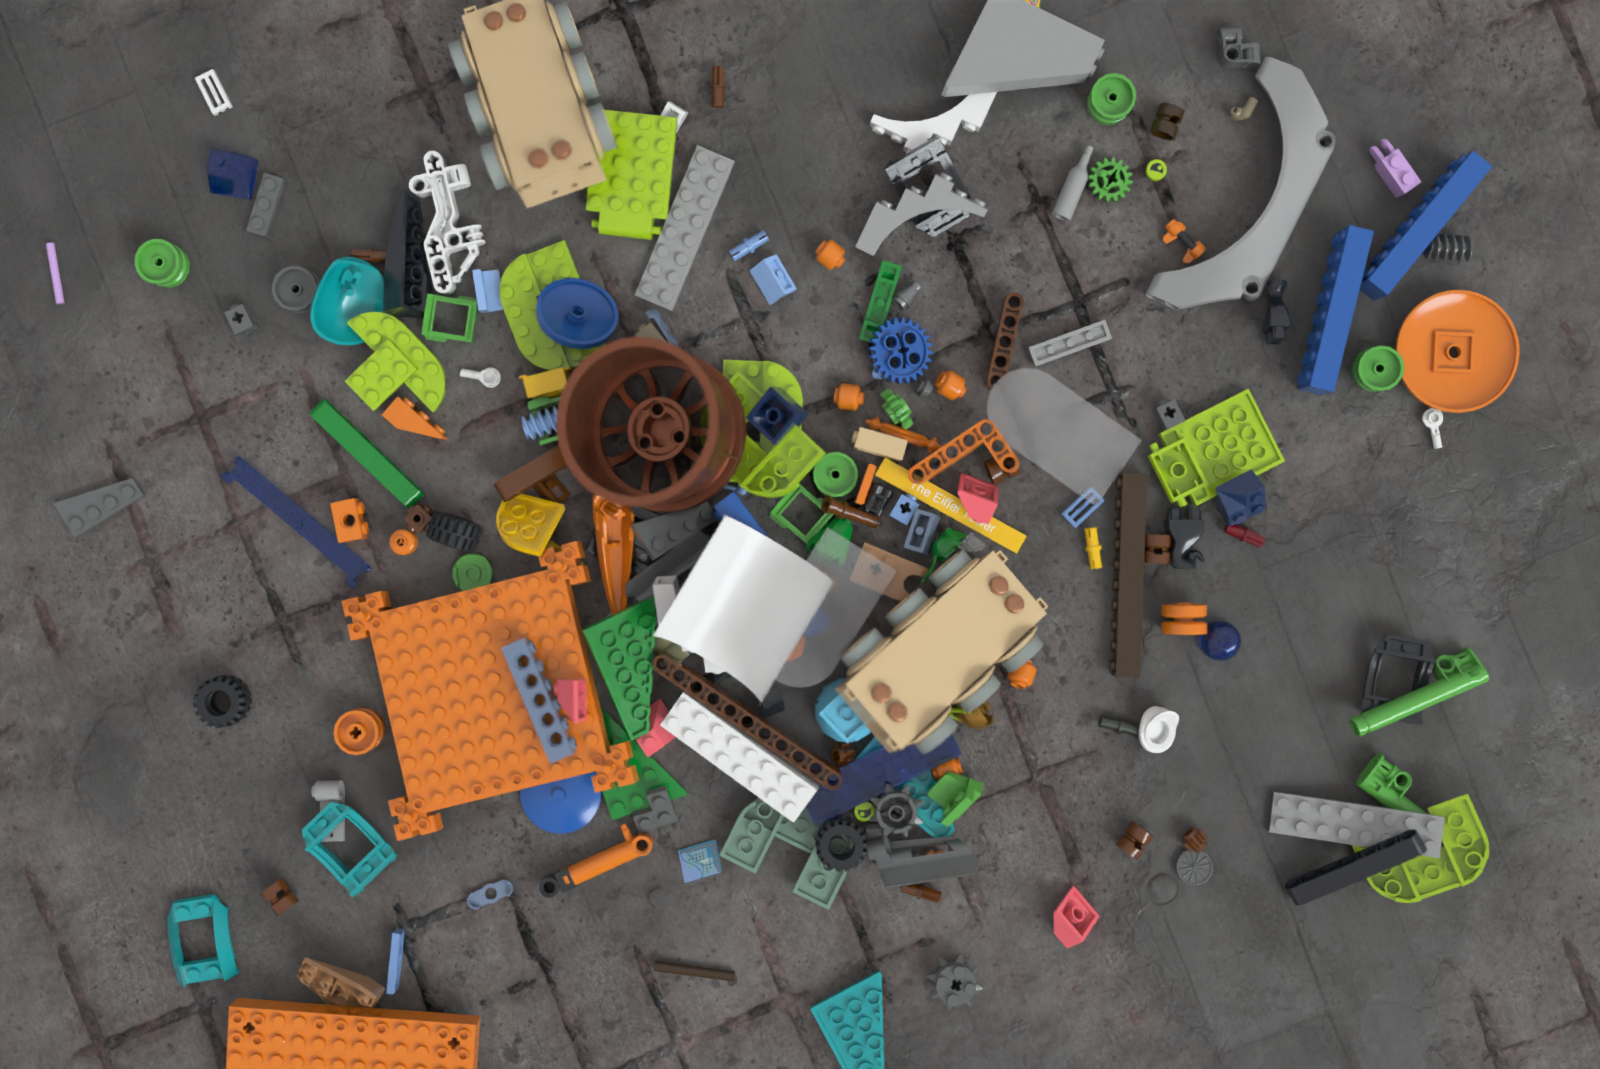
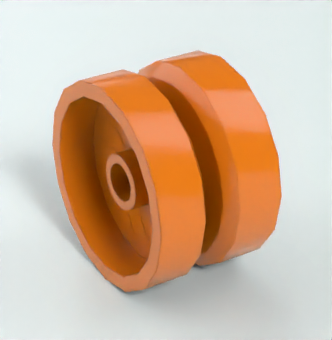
M1193 602L1161 604V615L1174 618V620H1166L1161 623L1162 634H1207V623L1194 620V618L1207 616L1206 604H1194Z
M361 707L348 711L339 717L333 734L335 742L341 750L348 754L360 755L371 751L382 742L386 727L383 718L378 712L371 708Z

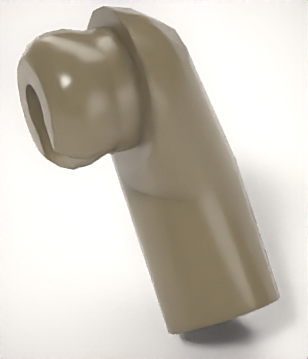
M1249 97L1244 107L1237 108L1235 106L1230 110V117L1236 121L1248 119L1255 109L1258 100Z

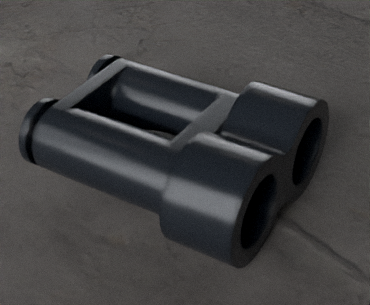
M872 482L869 488L871 491L863 509L868 512L871 510L875 512V515L881 517L880 515H882L888 500L892 499L894 491ZM876 497H879L880 501L876 509H873L872 506Z

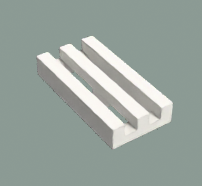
M211 69L195 77L214 116L218 115L219 112L226 111L225 109L233 107L215 70ZM209 76H212L225 102L224 104H222ZM203 79L206 80L218 104L216 108L202 82Z

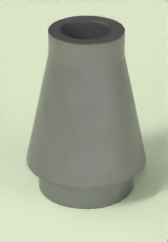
M913 281L896 292L892 302L902 311L908 309L917 294L922 290L921 286Z

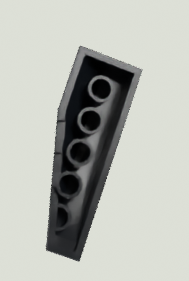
M405 190L401 191L386 251L383 312L396 317L424 318L427 294H431L432 279L431 273H427L426 262L428 261L423 246L425 234H423L420 226L423 223L420 199L418 196Z

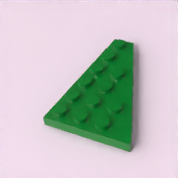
M654 595L582 629L630 741L648 733L650 729V693H652L653 678L652 657L655 644V636L653 635L655 634L654 625L656 624Z
M601 707L610 746L629 741L624 728ZM635 740L630 741L633 757L628 759L629 766L636 765L639 781L621 787L615 781V787L602 791L612 820L651 807L646 794L647 790L666 785L671 800L687 795L686 789L651 755L647 757Z

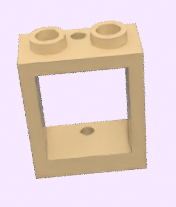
M862 427L858 431H854L851 443L854 444L853 449L899 462L903 459L908 442L905 439Z

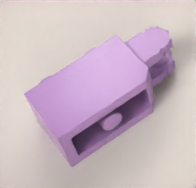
M1383 138L1380 141V145L1387 154L1386 157L1374 145L1369 151L1377 162L1374 164L1376 171L1395 198H1398L1421 183V180L1400 150H1395L1392 144Z

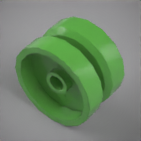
M1117 73L1106 74L1099 78L1088 93L1086 101L1087 111L1096 122L1104 125H1113L1122 121L1134 107L1136 100L1134 85L1127 77Z
M152 239L146 241L135 254L134 264L137 273L142 279L160 287L172 288L178 286L189 274L190 262L188 255L182 248L165 240Z
M1376 346L1364 349L1358 353L1352 361L1350 371L1352 379L1358 387L1365 391L1377 392L1391 389L1399 383L1403 377L1404 363L1396 350L1387 346Z
M840 452L828 453L815 465L813 471L814 483L824 495L842 497L849 493L856 485L858 479L857 466L846 454ZM833 471L839 472V477L837 479H834L832 477Z

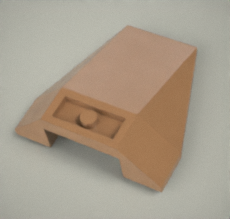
M307 957L303 960L297 977L304 985H307L329 1005L375 1008L386 989L368 976Z

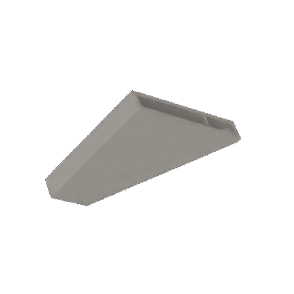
M988 0L941 95L950 97L1084 83L1087 76L1092 77L1097 67L1094 65L1095 60H1100L1105 50L1101 48L1105 40L1024 0Z

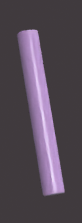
M46 243L56 304H64L55 244Z

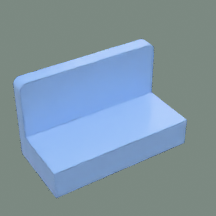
M777 254L763 259L750 270L769 305L797 290Z
M481 269L472 270L479 312L487 313L503 310L499 292L501 282L499 270L483 272Z

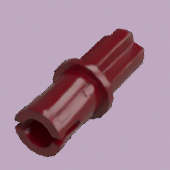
M1226 524L1223 531L1225 534L1240 539V542L1245 541L1257 547H1262L1265 542L1264 536L1250 531L1248 527L1243 528L1236 524L1229 527Z

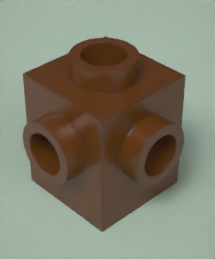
M426 504L412 505L406 511L407 516L404 518L408 529L413 533L427 532L434 512L433 509ZM418 515H420V517H421V521H420V522H418V521L416 520V517H417Z

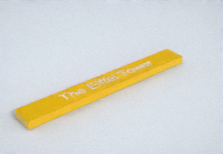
M884 458L875 476L1012 552L1018 553L1026 535L994 517L991 518L989 524L975 522L972 518H969L961 499L929 481L922 485L912 483L908 478L909 470ZM914 474V479L916 481H920L922 479L920 476Z

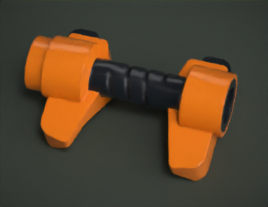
M1172 219L1165 226L1168 232L1162 237V241L1167 244L1179 238L1188 247L1182 261L1185 264H1189L1206 250V244L1200 241L1195 243L1184 232L1186 228L1184 226L1185 223Z

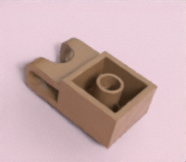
M864 542L849 580L902 601L910 595L904 589V580L910 575L925 577L929 570ZM878 563V567L881 569L880 572L872 574L870 566Z

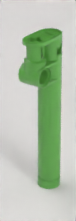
M1469 647L1463 648L1462 652L1456 655H1442L1437 658L1432 673L1437 680L1436 682L1363 712L1359 716L1356 715L1349 719V725L1353 733L1357 737H1361L1489 681V675L1478 657Z
M1382 753L1376 754L1358 776L1356 785L1386 808L1426 813L1404 796L1412 783L1411 776L1395 764H1390L1386 761ZM1402 775V781L1397 784V776Z

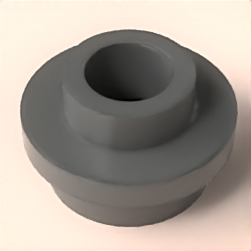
M928 378L920 380L917 384V396L920 398H927L933 389V383Z

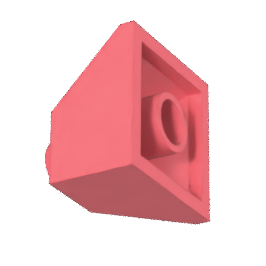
M960 473L958 495L969 518H972L977 523L989 524L998 505L999 486Z
M586 678L558 679L554 686V694L557 696V701L573 723L586 721Z
M661 698L650 705L649 732L636 739L647 757L675 738L673 734L660 726L670 712Z
M1074 886L1070 887L1054 911V934L1066 948L1082 943L1100 917Z

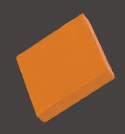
M870 463L867 465L854 503L864 504L876 470L875 465Z

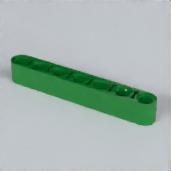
M323 398L309 412L314 420L407 508L415 505L425 495L407 475L329 401Z

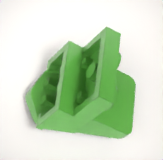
M950 771L941 776L928 791V796L944 807L942 809L941 823L948 827L955 819L957 820L982 795L984 783Z

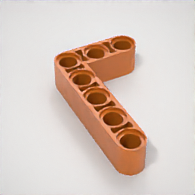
M984 419L914 465L908 472V478L912 483L922 485L984 443L1003 471L1008 473L1016 472L1020 462L997 426L992 421ZM985 424H991L992 431L988 435L982 433V426ZM969 435L975 438L972 446H966L964 443L965 438ZM996 441H1002L1004 444L1000 452L993 450V444ZM950 447H956L958 450L954 458H950L947 454ZM935 458L940 460V467L938 469L931 468V461ZM1007 458L1015 460V465L1011 469H1006L1004 466ZM916 470L923 471V478L920 481L914 479V472Z

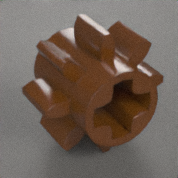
M838 742L836 743V748L831 749L830 756L831 760L836 763V766L848 767L851 766L850 761L855 760L856 752L850 746V743Z
M1194 827L1190 828L1182 836L1185 840L1182 844L1189 852L1194 850L1195 853H1199L1208 844L1205 841L1208 836L1200 828L1198 830Z

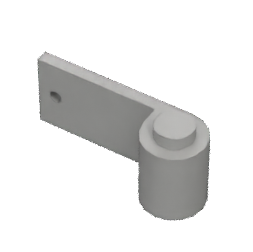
M342 780L316 781L315 785L312 786V796L315 797L316 801H320V812L330 802L345 805V785ZM345 819L321 842L345 841Z

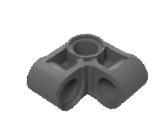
M1240 26L1219 27L1217 43L1219 63L1222 67L1227 69L1256 68L1261 65L1259 43L1242 44V29ZM1227 53H1231L1234 56V60L1229 59Z

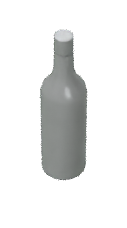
M1086 145L1079 163L1069 171L1052 212V216L1066 222H1070L1088 180L1087 164L1094 149L1092 146Z

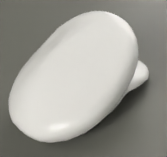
M1153 706L1148 708L1144 712L1139 726V740L1142 747L1152 753H1161L1167 750L1174 741L1179 715L1164 707Z

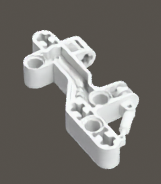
M429 151L424 156L427 173L412 177L409 182V188L418 197L433 196L436 214L425 238L424 249L435 289L442 295L450 296L456 290V283L461 282L463 273L468 271L475 258L479 255V246L486 244V242L481 239L483 232L479 231L482 229L480 224L456 228L459 211L454 191L471 186L467 166L465 164H458L447 167L445 159L438 152ZM434 159L438 160L436 161V166L440 171H437L436 167L432 164ZM424 182L423 190L417 191V185ZM468 233V235H466V239L470 242L466 243V240L463 235ZM455 236H458V244L452 246L451 239ZM434 242H437L439 244L436 246L437 252L433 248H431L434 246ZM468 249L469 254L462 263L459 274L454 276L449 258L450 254ZM439 261H444V268L437 270L436 264ZM444 281L449 283V285H446V289L441 287L444 285Z

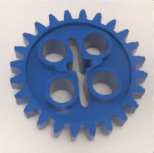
M904 317L900 318L899 321L897 318H893L891 322L889 320L884 321L885 327L883 325L878 326L880 332L875 331L872 333L876 338L869 340L873 347H869L868 350L873 351V354L868 356V358L874 359L871 366L878 367L875 373L883 372L882 379H886L889 376L888 382L890 383L894 382L895 379L896 384H901L902 380L904 383H909L910 379L912 381L917 380L916 375L923 376L922 370H928L925 363L932 362V360L927 356L933 354V351L928 350V347L933 344L926 341L930 335H923L926 329H918L920 323L912 325V319H908L905 323ZM906 334H909L911 337L909 344L905 341ZM887 338H890L892 341L891 348L886 345ZM902 348L903 352L898 353V349ZM910 354H913L915 357L913 364L909 361ZM891 358L896 360L895 368H892L890 365Z

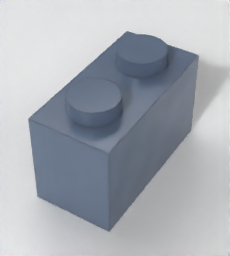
M916 509L904 548L928 557L940 518L936 514Z

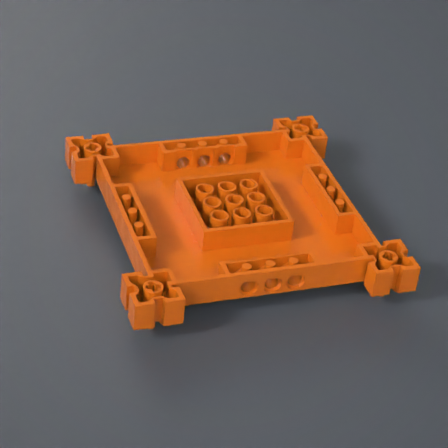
M575 541L561 545L562 551L560 552L559 548L556 547L544 549L541 557H539L541 567H546L548 570L390 610L386 609L392 607L388 591H378L367 594L365 597H355L342 601L345 617H352L353 623L347 625L350 640H361L371 637L407 792L405 796L388 801L391 817L398 816L399 823L394 825L397 841L443 829L440 812L434 814L435 810L595 771L597 774L591 776L595 793L615 787V781L618 782L619 787L639 781L636 765L629 766L628 759L633 757L630 740L610 746L572 589V585L591 582L588 566L581 565L580 559L586 558L582 542ZM522 638H529V640L534 642L537 649L535 652L537 659H541L545 667L543 673L546 679L549 678L552 683L553 690L551 692L554 698H557L554 694V686L558 679L586 678L587 720L573 723L562 706L560 709L562 717H565L569 723L568 731L570 736H573L577 742V752L551 764L501 649ZM525 655L521 658V664L524 667L529 664V659ZM533 674L529 677V683L532 686H535L537 683V678ZM543 694L537 696V702L540 705L545 703V696ZM547 713L545 716V721L548 724H552L554 721L553 715ZM555 732L553 739L556 743H560L562 736L560 733Z

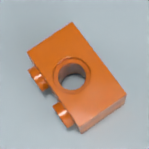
M359 498L330 503L338 543L368 538L369 527L363 518L365 508ZM350 515H353L355 518L352 526L347 522V518Z

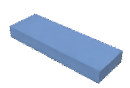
M397 928L392 933L386 994H394L400 985L405 930Z

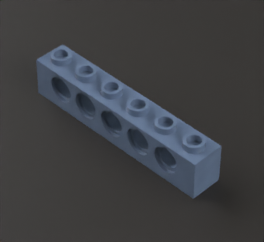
M522 638L502 647L504 657L550 764L576 753L577 742L569 734V723L560 713L561 705L551 692L553 690L552 683L549 678L546 679L543 673L545 667L541 659H537L535 654L537 649L534 642L529 640V638ZM524 655L529 659V664L526 667L521 664V658ZM532 674L537 678L535 686L529 683V677ZM539 694L545 696V703L543 705L537 702ZM547 713L553 715L554 721L552 724H548L545 721ZM555 732L560 733L562 736L560 743H556L553 739Z

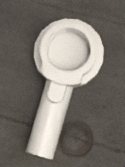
M486 368L481 372L461 369L460 372L461 377L478 379L489 388L498 386L501 381V374L495 368Z
M1433 408L1427 409L1422 415L1423 424L1426 428L1430 429L1434 449L1442 448L1439 426L1443 422V414L1441 411Z

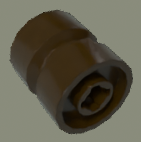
M1160 103L1156 113L1158 119L1153 121L1150 133L1164 140H1175L1179 129L1177 124L1181 123L1185 111L1174 104Z

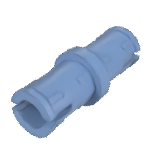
M761 230L749 239H743L741 244L728 250L730 256L738 252V254L731 257L734 262L748 253H754V249L769 242L768 236L759 240V238L766 235L764 230Z

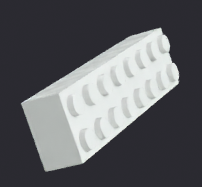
M685 691L660 725L793 823L820 786L818 782Z

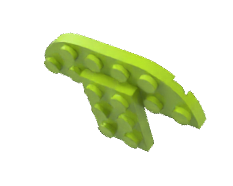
M367 312L355 316L347 322L374 353L345 382L373 411H376L403 383L432 412L439 408L446 392L444 368L435 354L403 321L388 313Z

